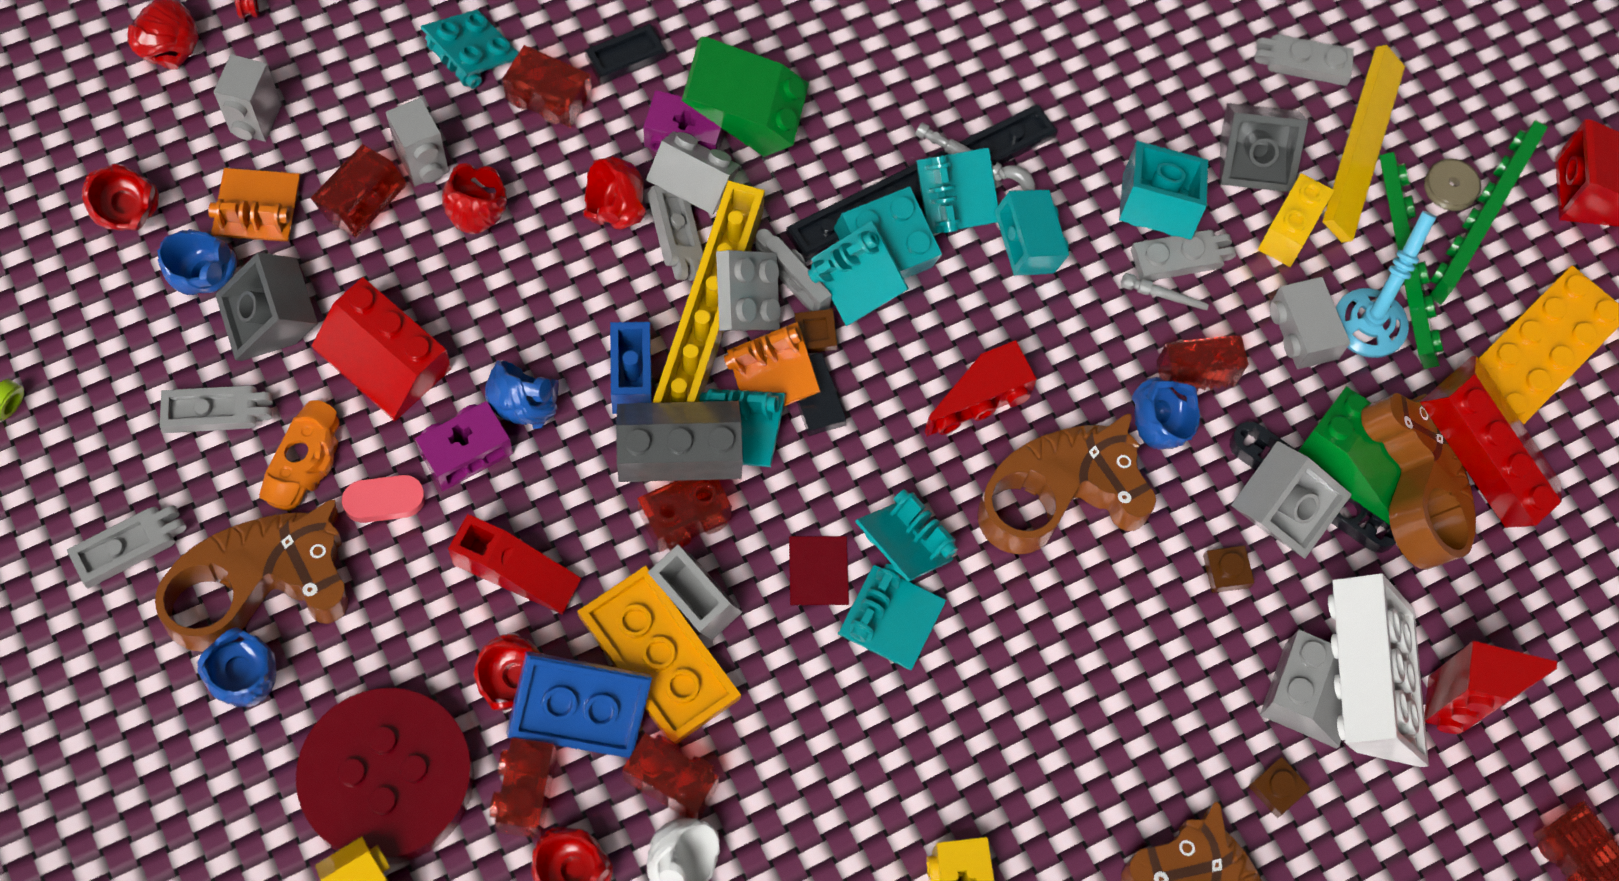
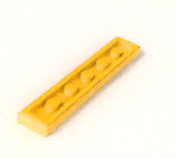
M1387 44L1375 48L1332 188L1334 192L1328 201L1322 221L1342 243L1354 240L1405 68L1404 64Z

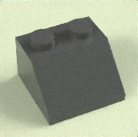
M1227 103L1220 138V184L1290 192L1296 182L1308 120L1300 111Z
M257 252L215 294L235 361H244L295 345L318 324L298 260L294 257Z

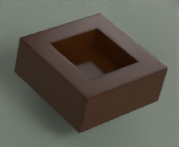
M833 309L794 313L795 322H798L808 353L837 350Z
M1245 546L1207 550L1203 555L1212 593L1248 589L1255 583Z
M1283 757L1279 758L1248 786L1277 818L1311 789Z

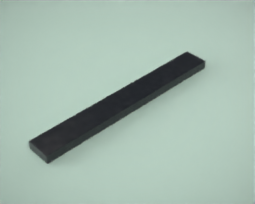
M1036 104L959 143L972 150L989 148L991 164L995 166L997 162L1002 165L1054 139L1057 130L1041 107ZM942 150L928 158L944 156L949 154ZM917 163L787 226L786 234L805 262L840 241L834 226L841 214L909 186L918 204H923Z

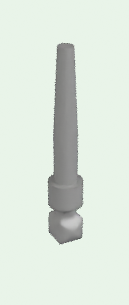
M1125 273L1121 279L1122 288L1129 290L1135 288L1138 293L1147 296L1152 294L1206 311L1209 306L1205 302L1154 285L1153 281L1144 278L1138 280L1135 275Z

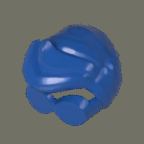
M193 229L181 230L166 236L157 250V260L165 280L172 288L184 295L218 291L233 277L237 267L236 255L233 250L229 249L226 242L215 238L209 233Z
M498 360L494 368L491 369L488 381L486 382L485 400L493 412L500 418L515 424H531L533 429H538L556 414L558 409L556 401L559 381L553 378L550 381L543 377L535 379L524 374L522 369L514 364Z
M1155 377L1147 379L1134 391L1131 399L1135 403V425L1139 437L1147 446L1153 449H1173L1183 446L1188 440H1192L1199 427L1200 419L1196 387L1175 381H1165ZM1171 387L1179 394L1186 396L1187 401L1178 398Z
M238 627L223 633L203 651L197 661V672L211 695L219 701L236 707L256 706L267 698L276 682L277 672L273 651L259 637L250 635ZM239 637L244 638L242 641L232 642Z

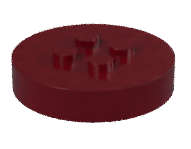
M380 688L364 691L350 696L332 707L318 720L309 732L301 748L296 767V791L301 810L308 823L322 840L335 851H339L360 837H363L369 849L378 845L389 865L413 860L440 845L454 831L463 818L471 799L474 784V767L471 752L464 734L454 718L445 708L429 697L414 691L398 688Z

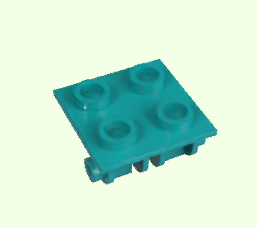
M478 9L421 25V29L426 34L427 47L434 51L444 65H447L450 72H456L455 75L465 87L469 86L471 89L478 87L482 82L480 77L482 71L522 59V55Z
M989 148L916 160L925 218L932 234L958 231V229L998 222L995 214L998 202Z
M873 220L811 258L813 262L812 268L808 270L810 279L814 283H824L826 289L832 294L831 298L846 326H849L909 289Z
M712 388L708 389L707 392H702L699 402L739 401L742 431V465L771 467L786 394Z
M906 489L900 491L894 497L895 504L858 518L855 521L863 530L867 539L877 546L891 562L894 570L902 575L907 582L951 562L954 559L952 555L958 550L954 544L956 539L942 525L938 526L940 524L938 519H934L924 526L931 517L932 512L926 510L920 514L925 509L924 504L916 497L914 492L908 493Z
M886 564L884 568L873 565L838 635L912 671L946 600L900 578L899 573L894 570L891 564Z

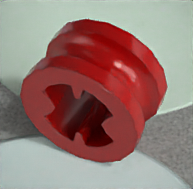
M235 0L239 19H245L247 14H251L254 18L259 17L258 0Z

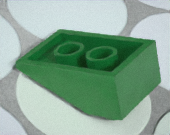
M702 36L698 40L682 101L765 157L794 145L809 83L781 63Z
M1346 386L1298 452L1310 458L1352 494L1350 498L1390 525L1389 509L1401 476V469L1397 462L1389 455L1384 444L1371 439L1364 430L1361 412L1371 402Z

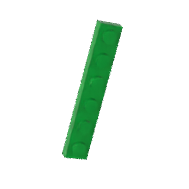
M1534 120L1526 132L1520 129L1511 141L1508 149L1514 152L1511 157L1503 156L1493 172V175L1498 177L1495 184L1489 181L1478 197L1477 201L1483 203L1480 210L1476 208L1471 210L1462 225L1467 232L1464 237L1457 235L1446 252L1451 257L1448 264L1441 262L1430 279V282L1435 284L1430 293L1435 302L1442 305L1455 288L1548 128L1546 125Z
M1395 152L1379 155L1397 248L1398 250H1403L1413 230L1410 219L1417 217L1412 195L1407 197L1405 195L1404 186L1410 185L1406 163L1399 165ZM1423 261L1413 264L1416 268L1413 272L1409 271L1412 276L1410 279H1405L1404 284L1418 355L1424 369L1440 366L1437 353L1443 352L1444 347L1440 330H1432L1430 318L1437 317L1433 296L1425 295L1424 284L1430 283V277L1426 262Z

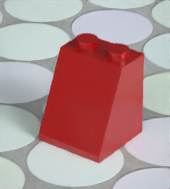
M1585 119L1555 157L1559 220L1619 227V131L1594 120Z

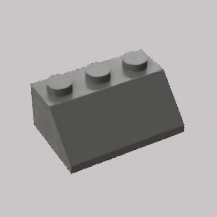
M739 401L617 404L618 482L741 479L743 456Z

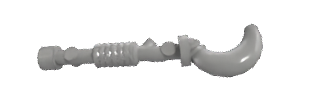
M921 122L915 133L921 139L925 137L931 143L940 145L948 154L972 151V149L960 144L956 140H948L941 136L939 132L930 130V126L924 122ZM999 162L995 166L992 164L994 180L1001 181V179L1010 178L1020 184L1022 191L1035 190L1034 179L1024 168L1018 166L1002 167Z

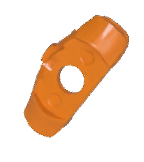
M312 400L306 403L298 415L293 418L264 474L259 498L265 500L270 506L281 510L296 508L300 504L306 490L315 491L320 481L330 472L334 463L333 457L338 446V440L334 435L340 425L339 419L336 416L337 412L333 407L323 401ZM297 443L306 444L308 446V453L303 460L299 462L287 460V451L292 445Z

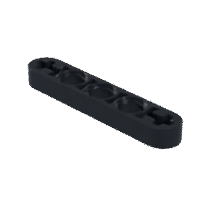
M1255 422L1241 423L1229 440L1232 453L1254 470H1257L1264 459L1259 456L1266 446L1272 449L1276 442L1279 441L1296 450ZM1250 435L1255 441L1248 448L1243 442ZM1349 498L1348 502L1352 503L1357 509V517L1353 519L1346 518L1339 512L1332 521V524L1373 552L1383 553L1389 551L1396 544L1391 526L1358 502ZM1366 515L1369 516L1370 519L1363 528L1358 526ZM1380 526L1387 530L1382 540L1375 536Z

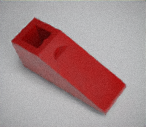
M1016 340L980 354L929 415L925 428L927 437L938 432L940 435L951 433L965 421L973 418L975 421L986 419L1002 406L1009 404L1010 407H1015L1030 398L1037 378Z
M470 514L466 515L448 547L454 566L562 615L565 613L582 580L578 575L507 531Z

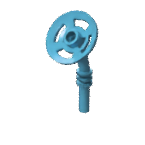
M1427 211L1421 212L1403 250L1397 251L1396 255L1399 258L1393 259L1392 262L1395 266L1391 265L1388 270L1391 274L1381 291L1370 288L1357 289L1343 296L1335 308L1350 341V345L1347 348L1354 353L1370 358L1385 357L1396 352L1405 342L1409 329L1408 319L1404 309L1395 300V297L1405 279L1411 278L1412 275L1409 271L1413 272L1416 268L1413 264H1418L1420 260L1417 255L1437 218L1434 214ZM1368 296L1376 297L1377 299L1376 301H1370ZM1352 301L1356 302L1357 304L1350 313V320L1345 321L1347 306ZM1362 307L1365 310V312L1360 317V319H1358L1357 314L1359 309ZM1389 319V327L1385 331L1383 325ZM1396 320H1399V332L1396 338L1391 341L1389 336L1395 329ZM1360 330L1367 336L1376 337L1377 345L1364 343L1357 339L1353 333Z

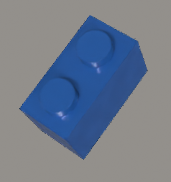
M610 322L612 413L617 414V404L652 403L650 322Z

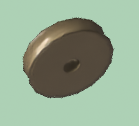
M1448 158L1439 160L1432 165L1424 178V189L1428 198L1435 205L1445 210L1459 211L1468 208L1477 199L1481 192V180L1477 171L1470 164L1459 159Z

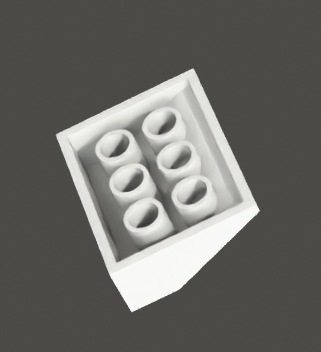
M1383 573L1332 580L1333 594L1328 596V607L1332 619L1336 620L1337 634H1332L1331 647L1335 659H1339L1340 674L1334 676V687L1337 698L1339 700L1342 699L1343 715H1339L1337 718L1340 739L1360 754L1417 767H1429L1414 608Z

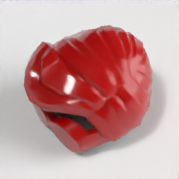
M154 0L141 10L133 24H129L127 31L128 44L134 53L149 63L158 64L172 70L178 69L187 57L193 53L199 40L198 27L193 16L177 0ZM168 51L178 52L176 56L162 55L154 57Z
M607 157L594 160L587 173L585 210H583V217L599 225H604L605 222H608L617 230L626 229L640 223L646 214V210L642 205L644 180L638 169L631 162L620 158Z
M462 163L453 168L449 179L444 185L441 199L445 214L456 229L465 233L475 234L489 229L500 220L506 210L507 191L498 172L494 168L484 166L476 169L471 164ZM476 178L485 187L495 188L496 192L488 193L471 179Z
M112 164L94 170L87 175L82 188V199L89 216L97 225L117 231H136L143 227L146 220L157 209L159 205V192L156 185L134 170L121 164Z
M507 633L491 639L483 646L475 662L473 675L478 691L493 711L512 709L526 651L541 654L528 638L519 634ZM495 699L503 700L505 702H497Z
M554 827L537 841L532 853L531 873L533 881H611L613 865L598 841L587 831L580 828Z

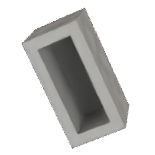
M230 54L213 91L230 133L244 140H251L253 138L266 142L282 106L267 63Z
M421 97L386 111L396 153L414 187L423 183H432L442 175L449 173L441 134Z
M673 131L662 140L646 181L660 186L675 196L714 214L719 208L728 180L734 181L740 165L731 161L732 159L727 153L717 149L710 150L698 144V140L692 135Z
M1323 277L1280 286L1270 303V315L1273 322L1280 327L1284 337L1283 345L1288 357L1293 359L1296 369L1339 360L1350 345V341Z
M679 544L648 571V574L695 628L712 640L742 613L739 607L693 555Z

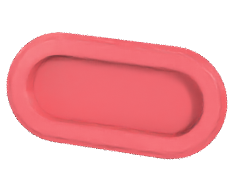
M409 475L356 481L350 484L342 495V505L347 516L359 523L411 517L417 514L425 503V493L421 483Z

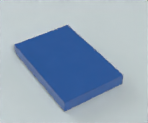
M526 651L507 727V737L632 759L652 677L647 673Z

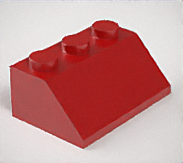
M364 277L359 279L333 303L311 345L313 350L394 422L452 370L447 350Z
M1472 641L1429 675L1424 711L1425 723L1437 725V729L1444 733L1460 734L1557 670L1558 661Z

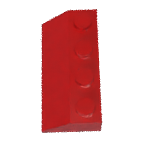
M1471 356L1420 401L1505 528L1537 526L1562 502L1561 480L1477 356Z

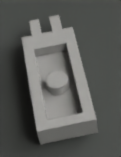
M1273 35L1271 39L1259 38L1256 41L1257 51L1255 52L1254 60L1259 64L1268 65V70L1271 72L1347 86L1351 80L1353 48L1285 35Z
M654 185L647 193L664 263L666 266H672L675 279L686 280L688 278V280L694 281L703 251L691 205L689 202L662 189L660 186Z
M760 229L756 233V250L758 252L777 253L778 278L809 311L830 309L832 294L826 289L824 283H814L808 275L809 269L801 254L794 249L791 251L779 237L773 236L769 230Z
M1213 230L1195 232L1191 240L1179 236H1171L1133 243L1131 248L1139 279L1144 278L1150 281L1216 270L1224 266V261L1236 257L1234 247H1227L1232 243L1230 235L1222 234L1215 236Z
M254 386L161 390L160 428L163 433L256 427V421L272 419L271 408L256 406L271 405L273 403V395L268 392H257V388Z
M169 506L160 511L157 507H150L67 549L87 589L171 547L175 543L173 537L182 533L187 528L183 519H176L180 515L176 506Z

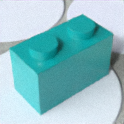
M1050 190L1009 191L995 209V214L1013 275L1054 274L1069 256V246L1067 239L1063 236L1058 220V209L1053 203Z

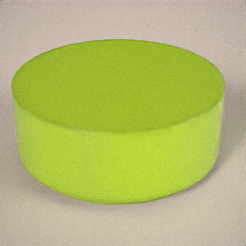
M5 379L0 382V420H5L13 415L24 397L23 386L11 379Z

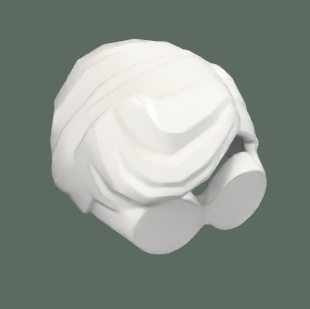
M682 818L665 823L656 831L651 840L647 857L649 880L709 881L713 875L720 853L718 832L708 822L698 819Z

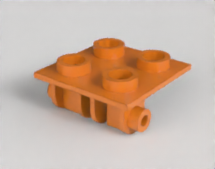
M224 168L218 200L216 203L210 202L208 209L209 217L214 218L211 235L216 237L289 242L301 175L299 173Z
M798 322L727 350L728 354L724 355L727 368L729 370L733 369L739 391L785 393L784 406L821 392Z

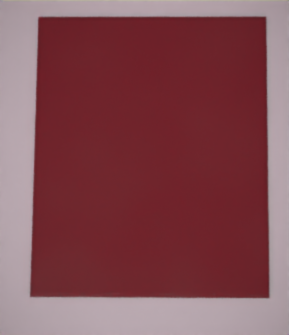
M789 536L790 605H849L847 536Z

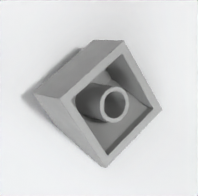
M1277 441L1231 506L1252 523L1305 559L1352 494L1310 458Z
M1298 630L1285 643L1260 716L1337 749L1341 743L1337 718L1339 715H1343L1342 699L1339 700L1337 698L1334 687V676L1340 674L1339 659H1335L1330 642Z

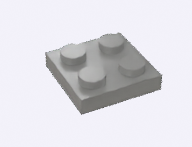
M732 250L716 251L719 331H769L780 329L777 253Z

